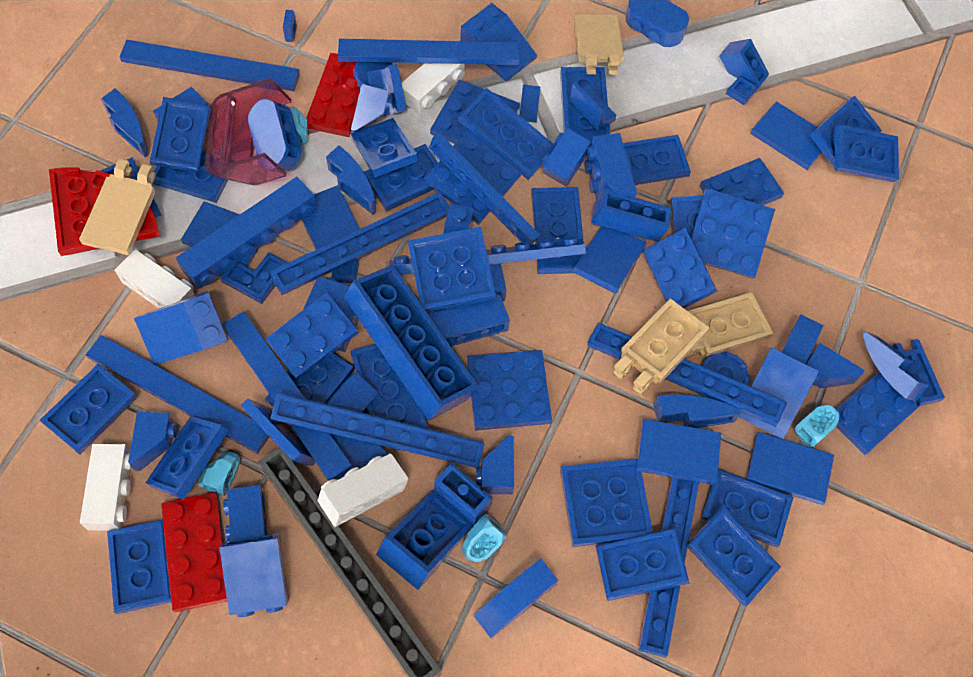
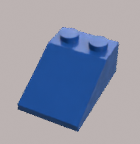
M493 3L461 25L460 41L519 43V65L485 64L506 82L537 58V54L509 16Z
M208 291L134 318L154 365L199 352L228 341Z
M432 491L385 537L376 555L419 590L468 533L473 524Z

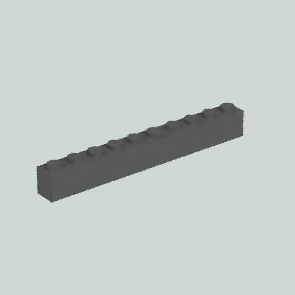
M279 447L258 462L264 474L407 677H440L441 669L339 526L334 527L317 501V495L287 454Z

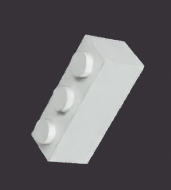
M424 63L401 83L406 105L418 114L425 109H429L437 98L445 95L449 88L458 82L459 79H463L465 64Z
M135 249L115 269L122 283L158 308L194 296V287L187 280L176 278L173 271L167 266L160 267L156 264V260L148 253L143 255Z
M92 444L80 524L87 530L109 531L122 527V522L126 521L127 507L125 506V499L130 494L131 482L128 478L129 471L133 468L128 463L130 450L125 444Z
M391 453L384 457L377 456L367 466L361 469L358 467L353 468L345 474V477L337 481L336 479H331L321 487L317 501L334 527H337L403 492L409 478Z

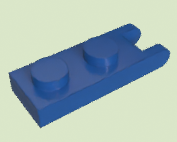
M911 340L912 350L904 351L901 343H894L893 347L915 362L909 371L929 385L918 401H915L916 404L922 406L941 402L945 398L920 340Z

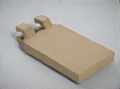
M575 14L574 27L579 62H585L586 73L596 74L595 65H597V62H607L609 75H618L617 66H619L620 62H623L624 57L618 16Z
M118 160L114 168V175L110 174L109 177H106L79 238L83 245L130 255L156 193L152 187L156 176L155 172H152V166L142 164L137 180L130 179L133 169L129 167V161Z
M752 292L688 310L689 313L710 327V330L685 358L693 357L698 353L701 356L705 355V357H708L712 354H719L770 338L774 333Z
M669 299L622 347V358L614 366L616 369L614 374L622 380L632 367L636 368L641 374L634 381L635 386L633 389L642 395L652 382L655 384L661 383L709 333L710 327L672 299Z

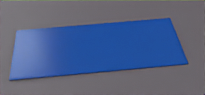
M523 85L519 115L527 122L537 123L540 86Z

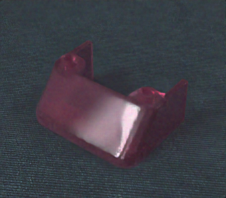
M271 78L220 94L214 99L211 105L205 162L206 170L214 177L253 186L286 177L287 172L267 154L262 153L253 156L254 143L248 124L250 110L260 100L267 99L284 105L291 103L292 99Z

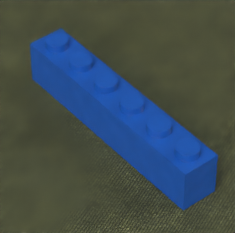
M296 176L177 256L176 260L181 270L197 289L209 285L217 276L231 270L243 258L250 257L262 245L272 242L278 234L284 230L291 229L303 217L311 215L317 208L315 195Z

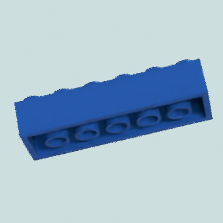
M393 265L354 280L351 283L344 299L429 421L462 404L471 397L479 385Z

